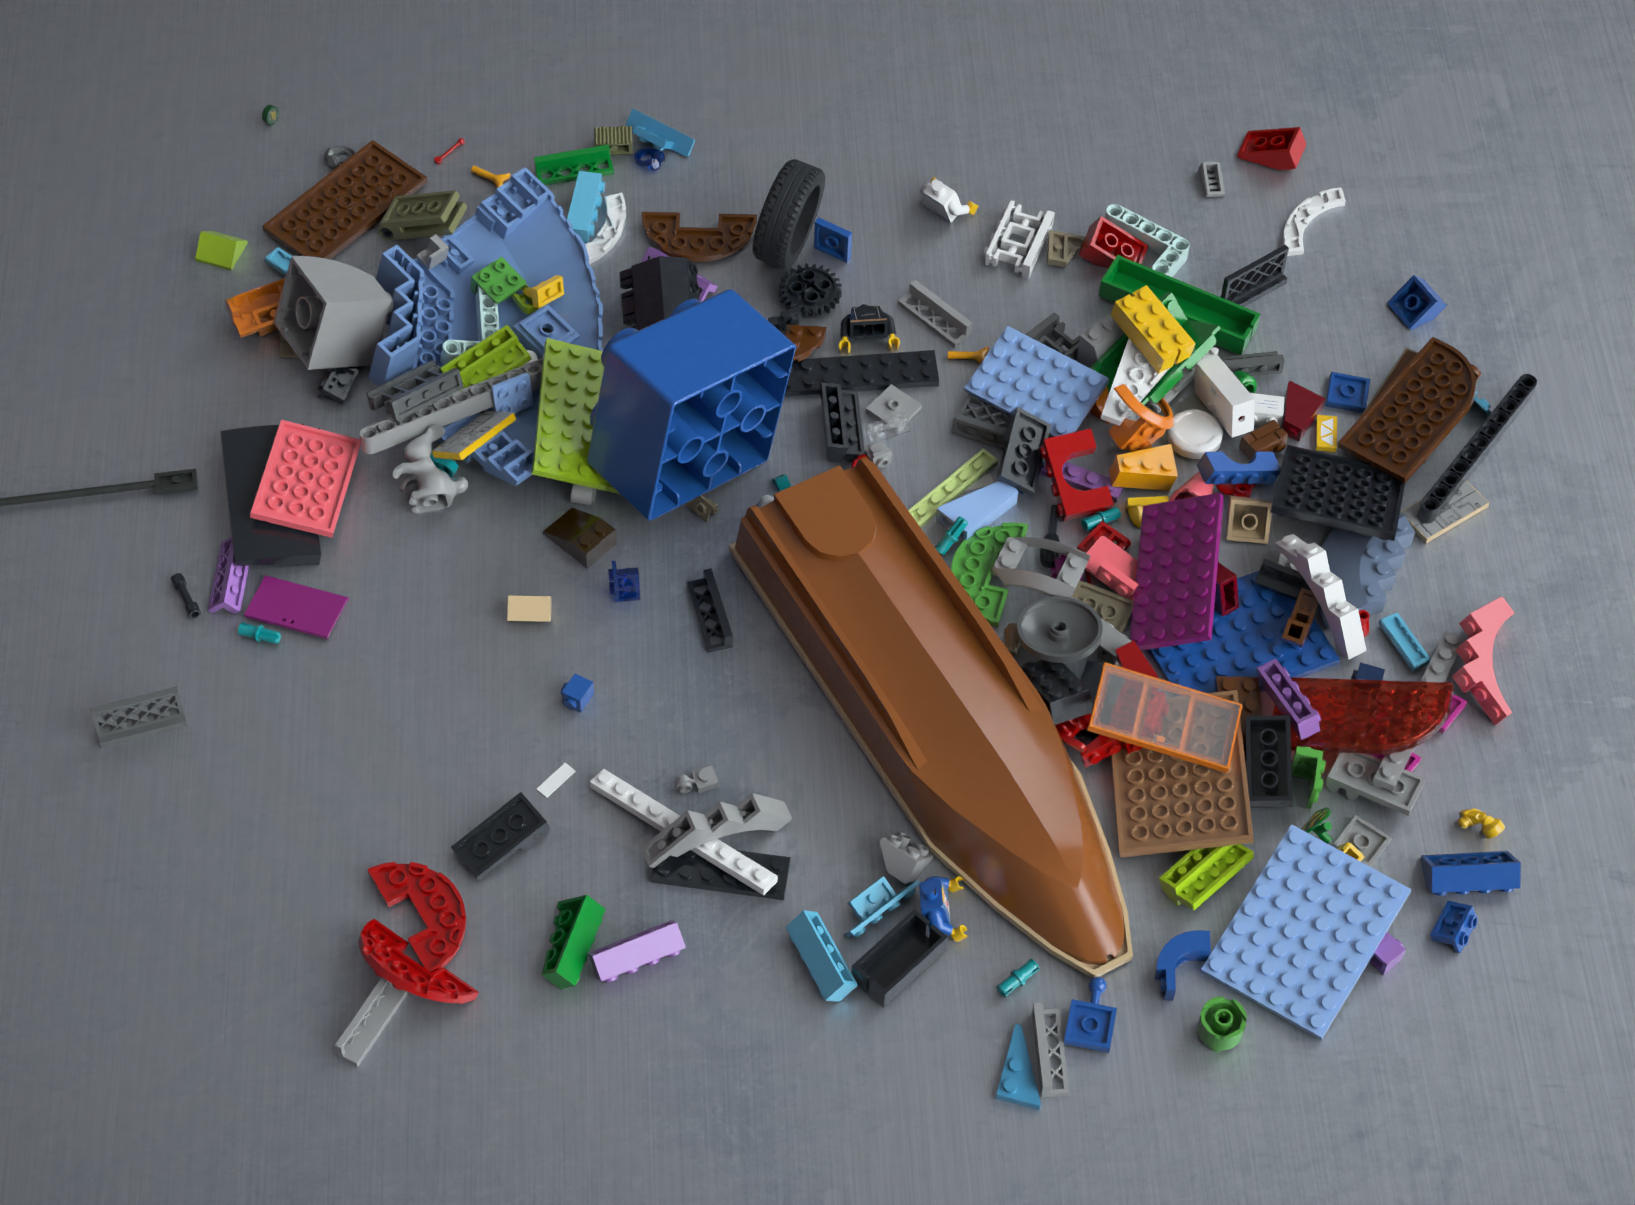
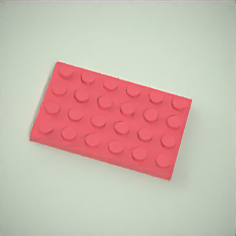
M281 420L250 513V518L332 538L361 446L360 439Z

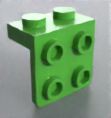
M501 256L471 276L470 290L476 294L479 286L494 303L499 304L525 287L526 281Z
M1297 746L1291 762L1292 776L1310 780L1306 808L1311 809L1313 802L1317 803L1319 792L1322 790L1323 779H1321V773H1324L1326 760H1322L1323 751Z

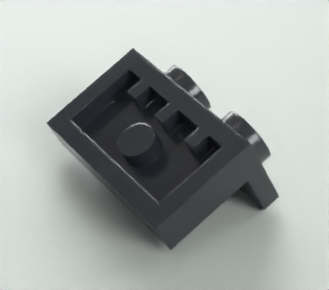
M354 367L328 368L325 373L328 376L327 379H322L317 388L320 391L317 398L321 399L323 395H326L342 404L359 370Z

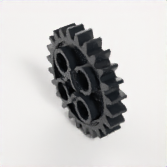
M805 263V268L798 265L797 270L790 268V273L785 272V277H781V283H779L778 296L780 297V302L784 303V308L798 306L801 313H804L805 318H807L808 314L815 318L816 313L823 316V311L830 313V308L835 309L836 304L840 303L842 284H840V279L836 278V273L830 274V268L824 271L823 265L816 268V264L809 267Z

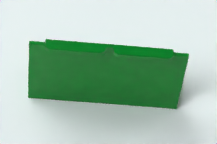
M1166 292L1159 300L1196 344L1191 356L1178 364L1174 363L1142 399L1141 403L1143 405L1149 400L1153 403L1159 402L1183 377L1182 369L1184 367L1191 369L1216 344L1214 335L1221 329L1219 325L1187 320L1172 292ZM1125 333L1090 367V369L1109 378L1108 392H1110L1129 339Z

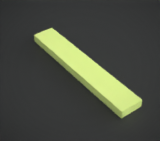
M983 448L911 507L908 511L920 528L937 515V508L955 500L998 464V459Z

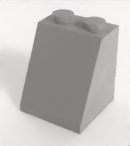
M1109 315L1080 335L1077 362L1088 368L1124 334V331Z

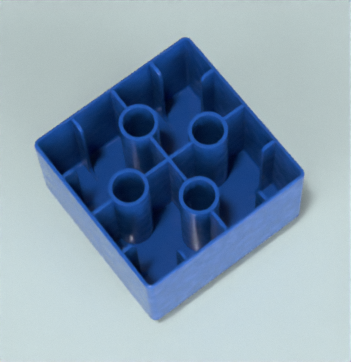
M732 289L721 292L702 302L694 298L686 300L678 305L669 317L638 331L635 328L621 330L608 341L601 354V363L604 371L598 402L590 415V424L593 427L587 458L589 465L648 521H652L768 461L796 345Z

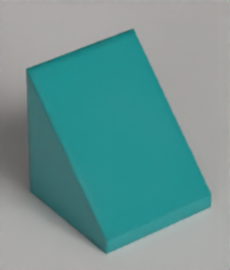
M785 474L772 478L779 491L791 487L788 476Z

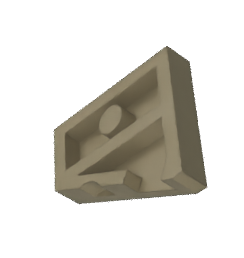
M1049 230L1047 237V264L1066 267L1082 246L1085 236Z

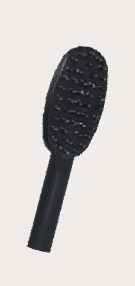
M1056 505L1051 506L1049 530L1044 539L1060 542L1059 536L1056 534L1058 524ZM1040 548L1041 564L1045 568L1053 567L1054 559H1059L1060 553Z

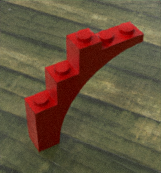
M1134 640L1115 649L1120 667L1159 678ZM1125 679V685L1140 688L1143 686V684ZM1111 722L1108 726L1128 733H1132L1133 729L1132 726ZM1142 729L1141 737L1146 738L1145 732ZM1099 735L1094 741L1086 745V750L1080 752V756L1084 766L1088 767L1099 763L1110 755L1117 754L1123 748L1130 754L1134 751H1139L1143 747Z

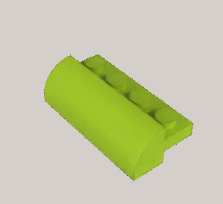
M506 325L442 366L440 370L443 374L453 368L459 369L463 386L467 388L521 367L532 360V358L519 342L515 333Z
M1242 844L1191 850L1159 877L1161 888L1177 906L1184 904L1194 911L1254 858V852Z

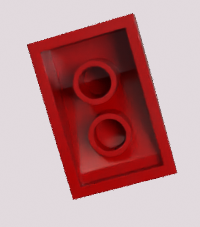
M1300 127L1253 130L1247 132L1237 157L1276 170H1291L1297 168L1307 144Z
M1100 216L1089 226L1079 256L1096 266L1109 269L1117 255L1142 265L1148 245Z

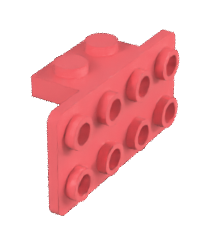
M1101 536L1087 552L1091 557L1085 570L1120 596L1134 601V591L1138 586L1136 583L1138 560L1105 536Z

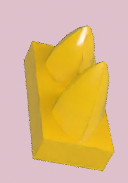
M555 275L546 281L540 282L535 287L523 289V293L532 299L533 307L541 308L564 295L563 276Z
M1169 496L1127 498L1125 501V511L1128 510L1132 522L1137 528H1140L1143 506L1168 502Z

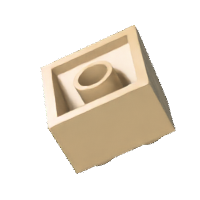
M1229 496L1226 540L1268 544L1272 501Z

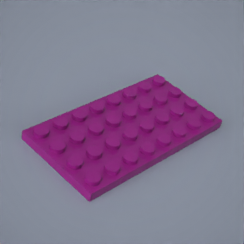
M1221 493L1143 506L1136 583L1138 586L1134 591L1130 640H1134L1140 650L1211 640L1224 499Z

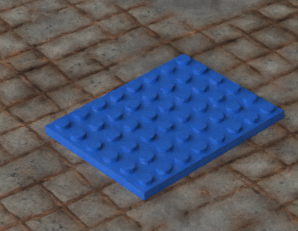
M1259 571L1237 578L1239 608L1223 617L1214 609L1211 640L1147 649L1165 681L1204 693L1216 692V676L1259 677L1257 667L1274 659H1277L1282 668L1284 667L1287 670L1291 680L1294 681L1338 665L1340 658L1315 618L1302 648L1281 641L1288 618L1291 617L1297 600L1254 585ZM1259 680L1260 693H1261V692H1263V691H1265V690H1264L1263 687L1261 686L1260 680Z

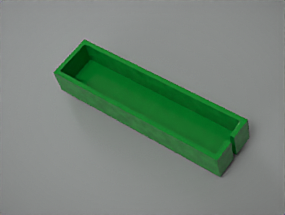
M1119 255L1116 256L1100 283L1099 296L1114 303L1129 294L1132 296L1133 292L1146 285L1158 299L1166 292H1172L1187 320L1219 325L1221 329L1214 335L1216 338L1215 345L1239 355L1244 353L1249 341H1251L1258 329L1260 313Z

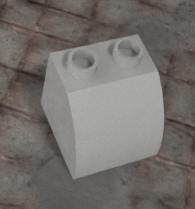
M291 256L273 323L308 370L372 365L377 343L383 340L382 329L386 316L391 315L393 311V299L389 292L384 291L374 276L358 268L325 258Z

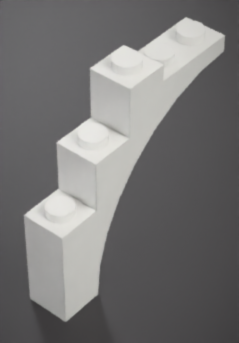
M1294 534L1285 536L1282 540L1275 542L1277 550L1296 567L1318 600L1330 626L1337 651L1348 660L1365 652L1366 646L1358 609L1346 601L1342 579L1330 572L1326 550L1316 543L1307 544Z

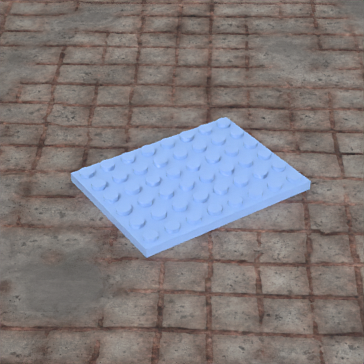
M1291 824L1203 965L1201 973L1322 1040L1411 893V889Z

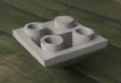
M903 832L882 837L879 841L887 872L904 884L915 881L934 857L926 846L916 844L909 835Z

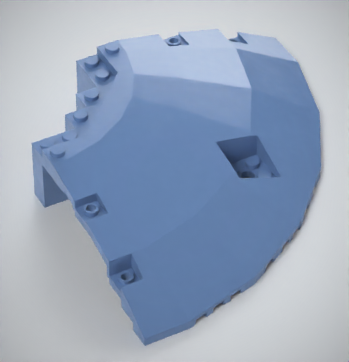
M526 167L513 174L510 181L498 187L495 194L482 201L480 206L477 207L475 214L459 226L452 235H446L441 238L449 247L447 259L432 269L428 270L417 258L412 259L398 245L382 253L376 280L384 291L389 292L392 296L393 311L391 315L387 316L386 324L389 326L387 338L377 343L368 377L376 386L431 360L435 361L436 366H444L440 360L443 344L447 340L478 341L476 294L470 290L471 276L501 256L526 281L529 288L535 287L540 282L546 281L555 275L563 276L564 295L539 308V310L532 314L523 313L514 300L508 297L498 304L499 330L508 325L518 337L522 346L526 350L535 352L538 359L543 358L546 338L602 351L603 303H601L599 298L600 291L596 288L593 268H590L586 245L579 234H575L571 221L566 220L562 207L557 206L553 193ZM522 290L516 292L518 295L524 294ZM542 328H549L552 332L546 333ZM540 388L532 391L534 406L514 413L516 417L514 422L464 458L463 461L469 463L475 458L484 467V472L514 486H517L533 475L532 465ZM476 413L443 426L445 434L438 439V443L442 444L483 413Z

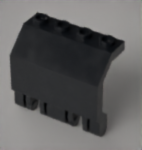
M659 256L632 265L631 268L619 272L620 288H632V290L621 294L623 324H635V326L629 328H635L639 331L669 317L672 311L684 301L693 298L699 300L698 293L700 288L697 283L698 268L696 264L687 258Z

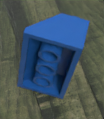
M1509 851L1421 855L1426 887L1434 895L1443 896L1447 895V892L1468 894L1469 891L1490 893L1491 890L1512 892L1513 889H1518L1521 886V862Z

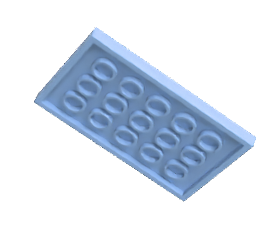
M1007 326L966 384L964 390L1008 415L1017 407L1051 424L1049 436L1056 437L1073 433L1078 429L1108 385L1109 378Z

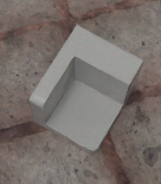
M435 234L430 238L428 248L417 254V259L430 270L447 259L449 247Z

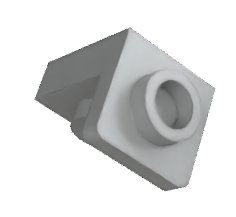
M882 441L864 446L865 455L878 468L891 464L892 451L886 449Z

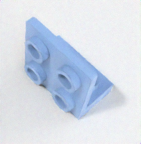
M528 373L513 377L491 387L494 407L489 408L490 411L516 413L534 406L530 375Z

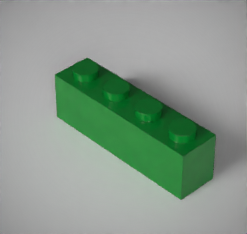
M588 895L558 901L557 904L560 912L559 916L554 917L553 924L556 926V929L549 939L552 947L546 952L541 975L560 989L574 987L578 983L583 965L588 959L587 955L591 945L595 941L598 927L603 921L602 917L606 909Z

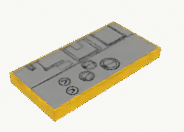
M485 411L435 448L432 454L434 458L463 460L514 422L516 417L514 413Z

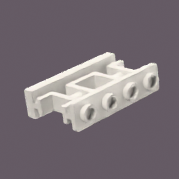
M1011 200L1009 205L1003 209V218L998 220L996 233H992L989 241L990 246L985 247L983 258H985V266H989L992 263V266L996 267L999 260L1014 264V273L1020 271L1022 272V278L1029 279L1045 245L1048 232L1053 227L1055 212L1047 210L1046 215H1044V212L1040 211L1038 216L1034 217L1021 213L1022 205L1014 206L1015 201ZM1014 214V216H1013V221H1014V222H1010L1011 217H1012V215ZM1034 228H1038V229H1039L1038 232H1037V234H1036V236H1035V231H1036V229H1034ZM1011 233L1027 237L1025 244L1009 240ZM1000 241H1001V248H1002V249H1005V250H1008V252H1007V251H1004V250H1001V249H997V248H998V245H999V243H1000ZM1015 253L1022 254V255H1025V256H1026V259H1025L1024 263H1023V256L1017 255V254H1015Z

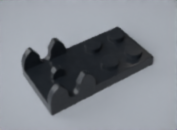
M1017 407L1009 413L1004 421L1010 425L1001 435V438L1006 440L997 479L1031 496L1035 493L1043 461L1040 455V447L1043 440L1049 437L1051 424Z
M520 792L452 845L451 849L479 881L518 849H531L533 845L532 839L536 835L546 837L550 827L542 815Z

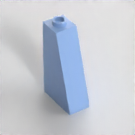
M1001 480L940 506L937 508L936 521L948 530L959 516L965 518L968 521V525L958 537L963 542L965 539L967 540L973 536L977 530L990 526L1017 503L1018 490Z

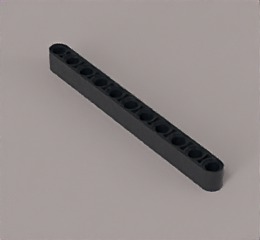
M1523 374L1520 376L1425 495L1417 513V517L1421 522L1429 524L1438 517L1459 488L1529 402L1537 385V379L1533 375Z

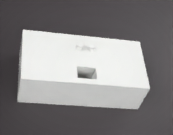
M1217 354L1200 359L1195 364L1194 392L1232 438L1254 431L1255 399Z

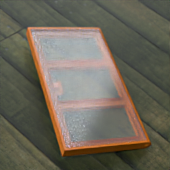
M1104 662L1087 731L1227 773L1243 704Z

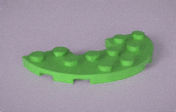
M1009 522L1002 523L1001 526L981 528L974 532L973 536L961 543L953 557L951 571L991 626L998 628L1009 592L1008 589L989 585L993 574V566L1007 538L1026 537L1029 524Z

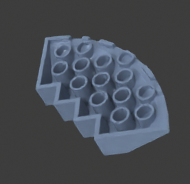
M1400 512L1394 541L1381 540L1370 535L1364 536L1348 530L1342 531L1334 527L1322 546L1326 550L1330 572L1342 579L1346 601L1355 606L1358 611H1368L1370 616L1383 612L1387 600L1384 592L1392 590L1396 579L1394 570L1402 567L1406 553L1403 548L1410 547L1415 531L1403 513ZM1318 609L1325 628L1329 629L1330 626L1323 610Z

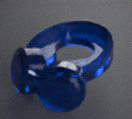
M643 148L635 153L634 159L638 165L648 166L650 170L656 171L661 167V163L665 161V155L661 150ZM651 155V159L641 160L643 156Z

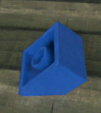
M1413 275L1387 302L1410 330L1434 320L1447 307V304L1424 279Z

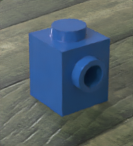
M574 674L570 681L565 683L561 689L562 704L570 710L582 712L594 695L593 681Z

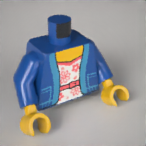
M931 876L924 882L919 883L922 915L930 921L929 931L930 927L935 925L945 935H951L954 941L959 942L968 937L964 934L967 928L964 925H960L954 929L951 925L947 888L950 892L963 889L964 887H960L958 884L963 878L958 876L949 880L946 877Z

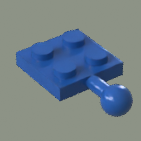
M1096 976L1088 984L1089 990L1092 992L1090 1003L1071 1000L1064 1044L1109 1053L1117 1008L1099 1005L1100 995L1105 992L1107 984L1102 977Z

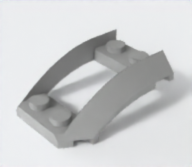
M1008 537L993 566L992 572L1001 579L1005 587L1008 585L1035 590L1050 597L1063 596L1071 598L1091 555L1067 544L1050 539ZM1027 546L1043 548L1067 556L1057 579L1033 571L1016 569Z

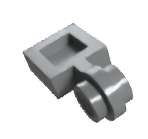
M712 765L691 771L692 779L687 775L679 776L675 783L676 789L680 793H688L693 787H696L698 793L719 787V782Z

